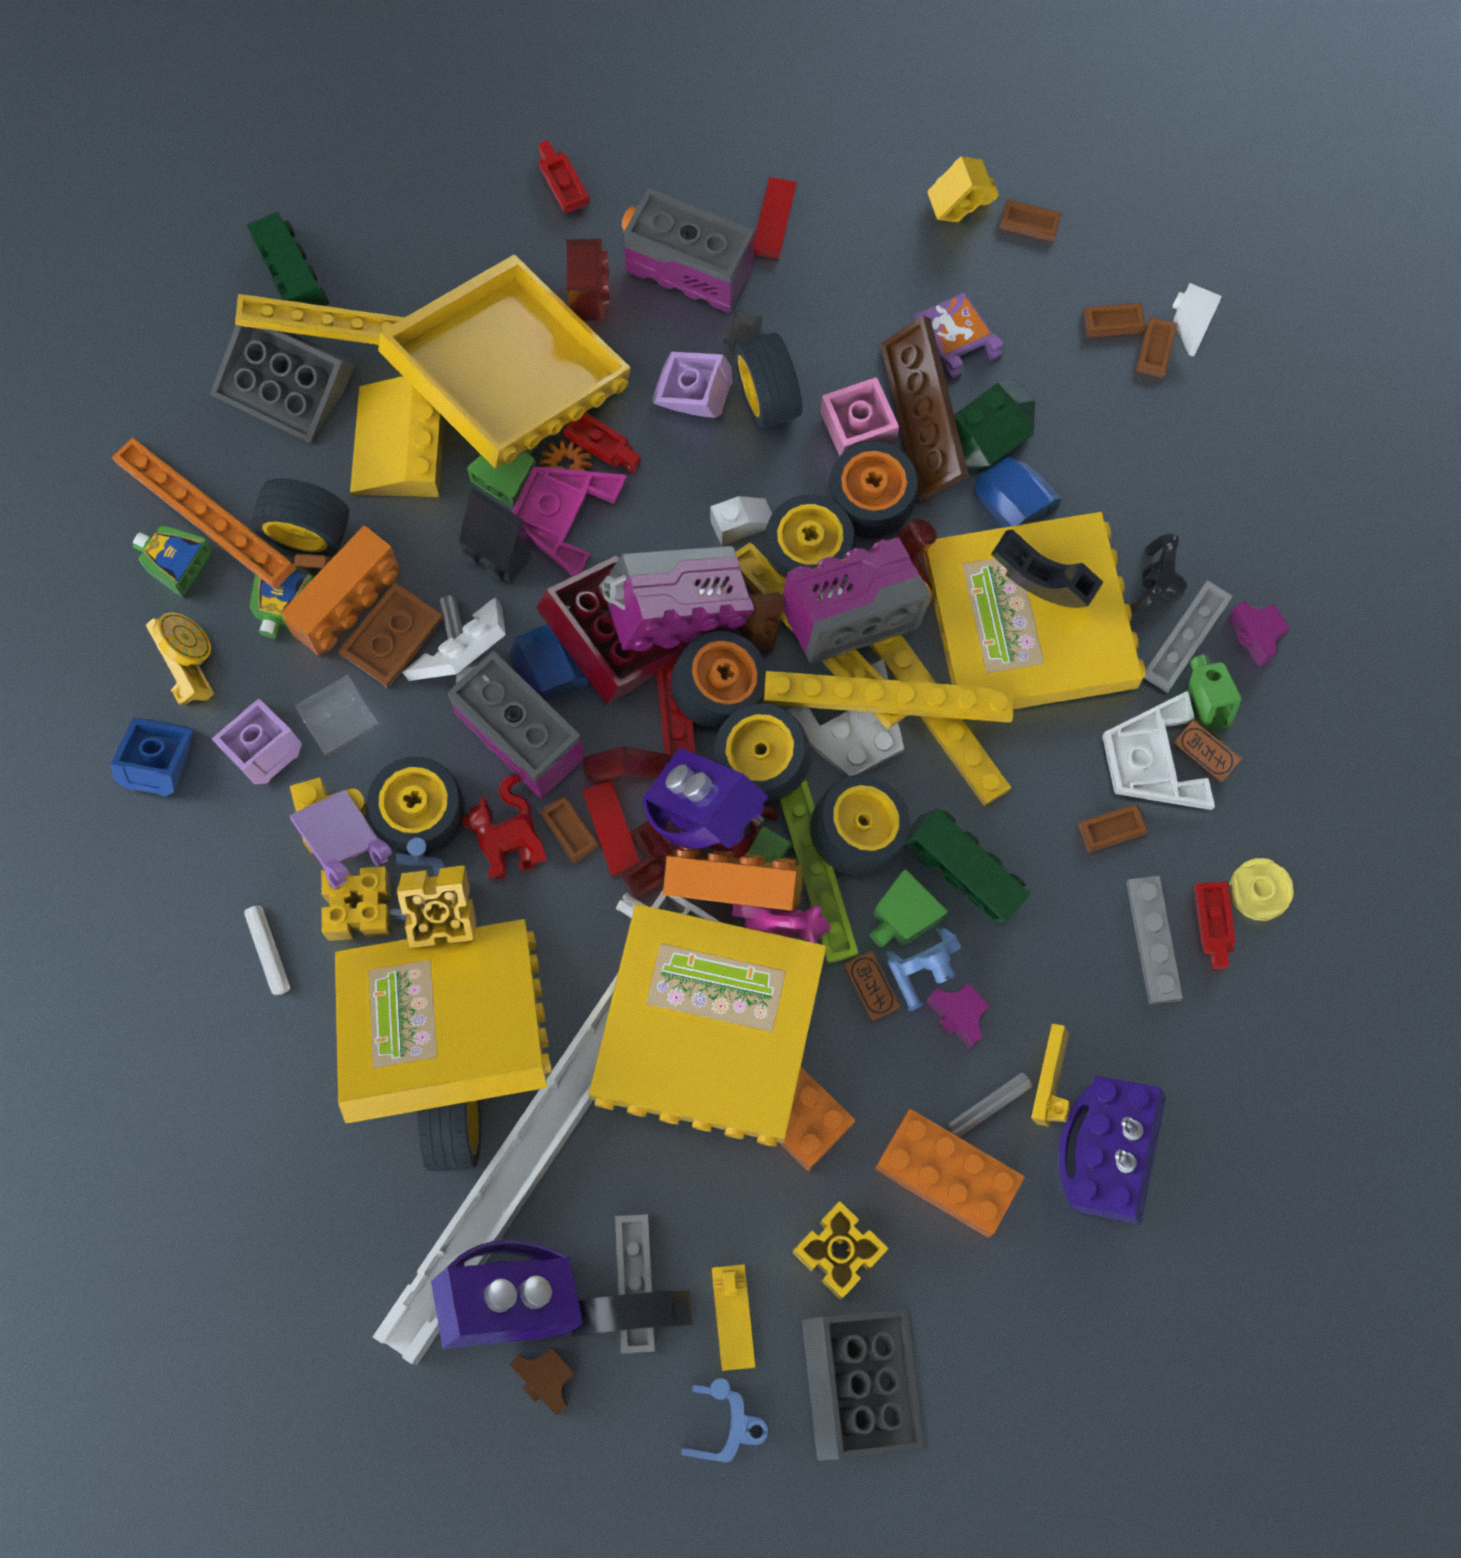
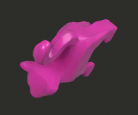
M733 904L732 916L745 918L744 928L784 937H802L807 942L816 944L817 940L821 939L830 930V923L820 913L821 908L818 905L812 906L809 910L803 912L799 909L791 911Z

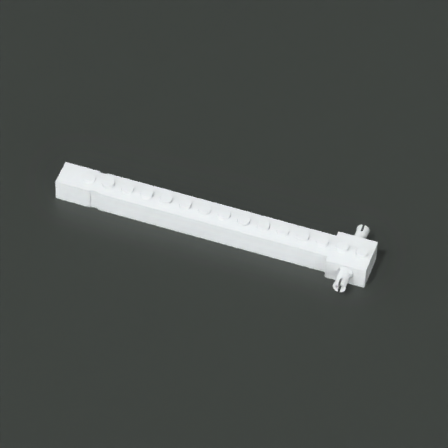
M663 890L654 904L650 906L719 922V920L682 897L663 895ZM625 893L622 897L624 900L619 901L616 910L632 918L635 904L646 905L632 897L629 893ZM618 974L562 1055L552 1073L546 1079L547 1088L540 1089L417 1270L418 1275L412 1284L407 1285L373 1335V1338L380 1343L388 1344L403 1355L402 1358L409 1363L417 1365L439 1333L431 1281L446 1266L467 1250L480 1244L501 1240L593 1102L588 1094ZM491 1254L470 1259L464 1263V1266L485 1264Z

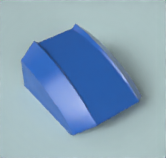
M1009 456L980 473L974 489L976 496L1002 528L1033 523L1047 513L1050 514L1056 510L1062 499L1052 486L1033 468L1023 461Z
M548 624L515 637L509 651L518 675L545 701L589 686L587 677Z
M133 718L110 763L114 780L127 790L134 789L160 794L163 797L173 793L188 756L194 729L152 719Z

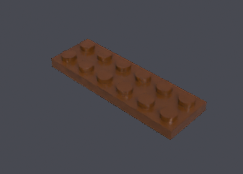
M922 316L880 344L906 456L913 463L917 473L918 493L916 499L926 501L969 475L931 318Z

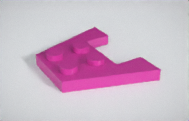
M533 466L512 513L524 520L527 538L573 577L585 570L591 557V553L565 543L587 495L591 494L615 505L627 481V475Z

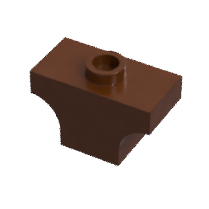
M779 592L749 595L755 610L739 629V632L743 638H746L756 646V649L760 651L759 653L773 651L785 598Z
M550 1347L541 1357L529 1360L519 1354L510 1363V1366L526 1382L522 1388L535 1402L541 1398L555 1415H559L568 1406L564 1398V1388L576 1372L554 1348Z

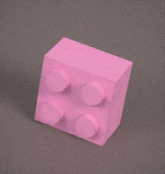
M877 377L822 396L820 413L839 456L848 448L862 442L876 441L887 443L888 445L897 442L899 425Z

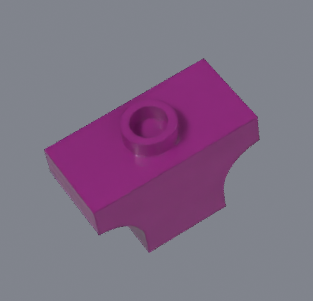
M1245 601L1235 606L1228 616V619L1237 631V638L1240 644L1249 650L1259 667L1272 660L1277 653L1275 643L1282 640L1290 630L1275 604L1263 609L1251 607Z
M969 983L953 993H947L937 988L928 997L926 1003L940 1017L938 1021L948 1033L952 1034L954 1032L970 1049L982 1038L983 1034L979 1028V1019L987 1012L990 1005Z

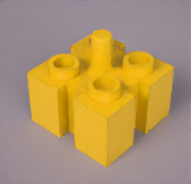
M465 865L439 869L438 876L428 877L427 870L401 874L397 894L402 914H407L405 930L409 948L435 945L437 937L446 936L448 943L474 939L477 920L473 901L468 899L470 887Z

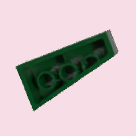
M277 211L247 224L252 241L282 300L321 306L330 304L324 289H319L316 283L318 279L312 266H307L304 261L307 257L300 242L295 244L292 238L295 237V233L289 220L283 222Z
M937 808L920 815L909 828L908 838L903 848L906 850L908 846H911L919 854L918 861L926 867L930 866L942 871V880L950 887L957 890L963 888L966 891L965 899L996 924L1008 922L1030 895L1024 888L1025 883L1015 874H1009L1001 867L1002 862L997 856L990 852L986 853L978 846L979 841L973 834L968 831L963 832L955 824L956 819L949 812Z

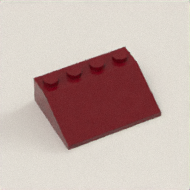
M617 555L546 589L536 606L537 611L606 704L635 689L675 661L685 649V646L680 641L677 646L668 649L662 646L658 647L655 643L644 651H635V649L622 650L607 600L602 592L604 579L609 576L619 560Z

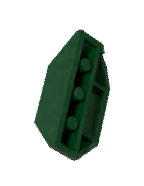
M1016 380L997 382L954 415L967 469L990 468L1034 434L1035 400Z

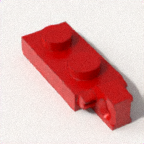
M548 139L538 143L539 154L542 160L538 161L540 171L564 214L590 204L589 195L566 154L561 151L555 153Z
M586 412L579 420L571 421L563 430L566 438L613 467L618 468L621 466L632 474H635L641 467V456L633 452V447L628 443L629 439Z
M1228 882L1195 883L1194 894L1201 946L1203 947L1204 954H1210L1213 971L1226 970L1230 966L1228 953L1234 952V944L1236 942Z

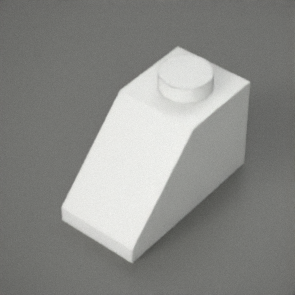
M1189 283L1185 293L1179 291L1172 308L1177 310L1173 322L1178 324L1177 331L1188 355L1194 357L1222 296Z
M737 496L710 507L711 524L722 547L765 531L772 515L764 498Z

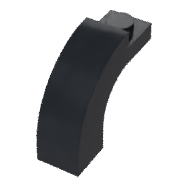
M1013 529L1005 531L991 553L1008 570L1005 575L1035 596L1057 605L1072 608L1088 607L1103 584V581L1084 563L1066 565L1052 561L1037 552Z
M689 1290L644 1292L579 1300L583 1324L571 1332L572 1337L639 1329L692 1325Z

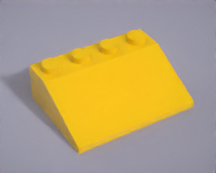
M404 376L359 386L350 487L351 495L440 497L445 418Z

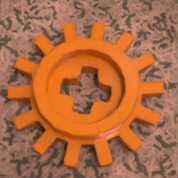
M560 440V449L550 444L549 447L553 453L542 452V456L548 459L539 461V466L564 469L563 466H557V464L562 462L563 457H568L569 461H574V464L569 466V470L585 471V468H592V463L584 461L591 458L590 453L581 454L584 450L581 446L574 449L575 443L573 441L566 448L564 440Z

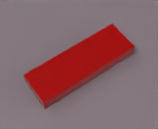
M769 176L754 237V255L780 259L797 182Z
M612 780L583 789L582 792L611 877L640 869L641 864Z

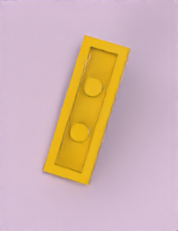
M153 618L146 624V627L177 681L171 691L178 704L187 705L194 700L207 701L214 695V692L199 666L195 667L194 664H190L189 667L180 665L161 651L158 646L160 641L157 636L154 638L152 633L153 625L159 618Z
M1053 1023L1051 1025L1031 1116L1037 1125L1049 1127L1050 1121L1066 1122L1068 1118L1070 1102L1056 1096L1069 1038V1032L1063 1025Z
M745 1264L712 1268L722 1371L755 1368Z

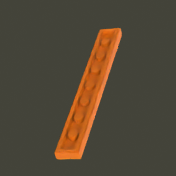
M132 437L112 456L115 463L273 589L276 590L297 569L290 560Z

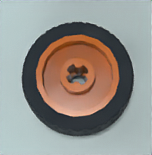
M868 441L853 445L839 456L829 476L827 494L828 499L830 498L832 501H835L847 512L848 517L852 521L855 535L877 538L897 531L908 520L917 498L918 479L915 467L905 453L887 443Z
M726 631L707 632L690 642L675 662L670 682L673 699L679 710L682 711V714L697 725H701V727L720 729L725 720L735 711H738V709L751 704H759L764 696L767 666L756 646L741 635Z

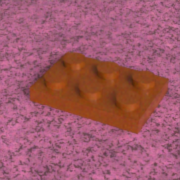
M394 582L338 652L340 656L389 689L442 623L444 617L441 613Z

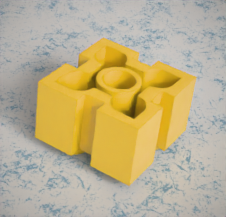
M385 866L360 868V876H352L349 873L344 878L346 884L336 889L330 885L325 870H321V895L330 904V907H321L322 933L328 941L354 939L355 931H361L366 938L392 937L390 909L386 904H383V901L391 900V875ZM357 899H361L363 902L357 903V908L353 909L352 903Z
M840 1201L821 1220L820 1225L825 1230L819 1236L811 1231L792 1252L811 1272L818 1266L826 1274L821 1282L839 1300L861 1279L855 1273L862 1265L868 1271L889 1249L870 1230L862 1235L854 1227L859 1219ZM835 1243L837 1246H840L844 1243L848 1248L845 1251L848 1257L846 1259L841 1256L835 1258L832 1254L834 1252L831 1248L832 1244Z

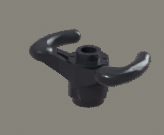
M1168 533L1161 535L1145 548V553L1149 556H1153L1161 548L1163 549L1160 560L1154 564L1150 563L1142 573L1143 586L1147 589L1142 598L1134 603L1131 601L1124 602L1129 604L1131 614L1145 611L1155 603L1158 596L1167 601L1172 600L1175 602L1184 594L1187 588V581L1175 570L1176 548L1179 543V537L1176 534Z

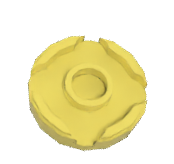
M1254 858L1244 862L1233 873L1229 883L1230 898L1235 908L1244 916L1253 920L1268 921L1279 917L1289 907L1294 896L1293 882L1289 873L1283 867L1275 864V861L1267 858Z

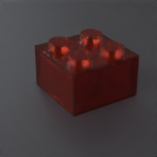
M566 239L567 298L569 308L583 321L605 320V309H610L608 250L602 249V239Z

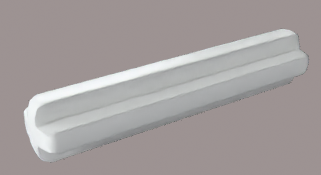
M252 906L244 911L247 924L271 993L273 995H282L290 990L284 967L263 908L261 906Z

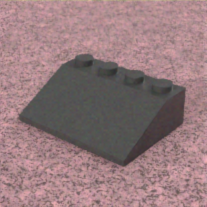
M236 325L210 395L308 443H313L345 392L356 363L294 333Z
M907 1309L824 1316L802 1320L817 1461L840 1460L924 1449Z

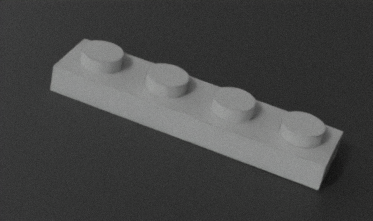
M1207 580L1145 670L1146 674L1143 678L1168 693L1233 596Z
M1160 876L1128 879L1126 884L1149 1005L1181 1001L1183 996Z
M648 1214L615 1216L618 1294L652 1292ZM654 1328L620 1332L621 1354L655 1352Z

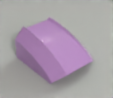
M671 352L662 368L652 397L653 403L686 414L716 418L723 414L722 410L730 386L733 384L732 367L722 354Z
M260 699L256 700L212 738L217 746L253 784L269 783L273 776L293 759L298 758L302 745L293 731Z

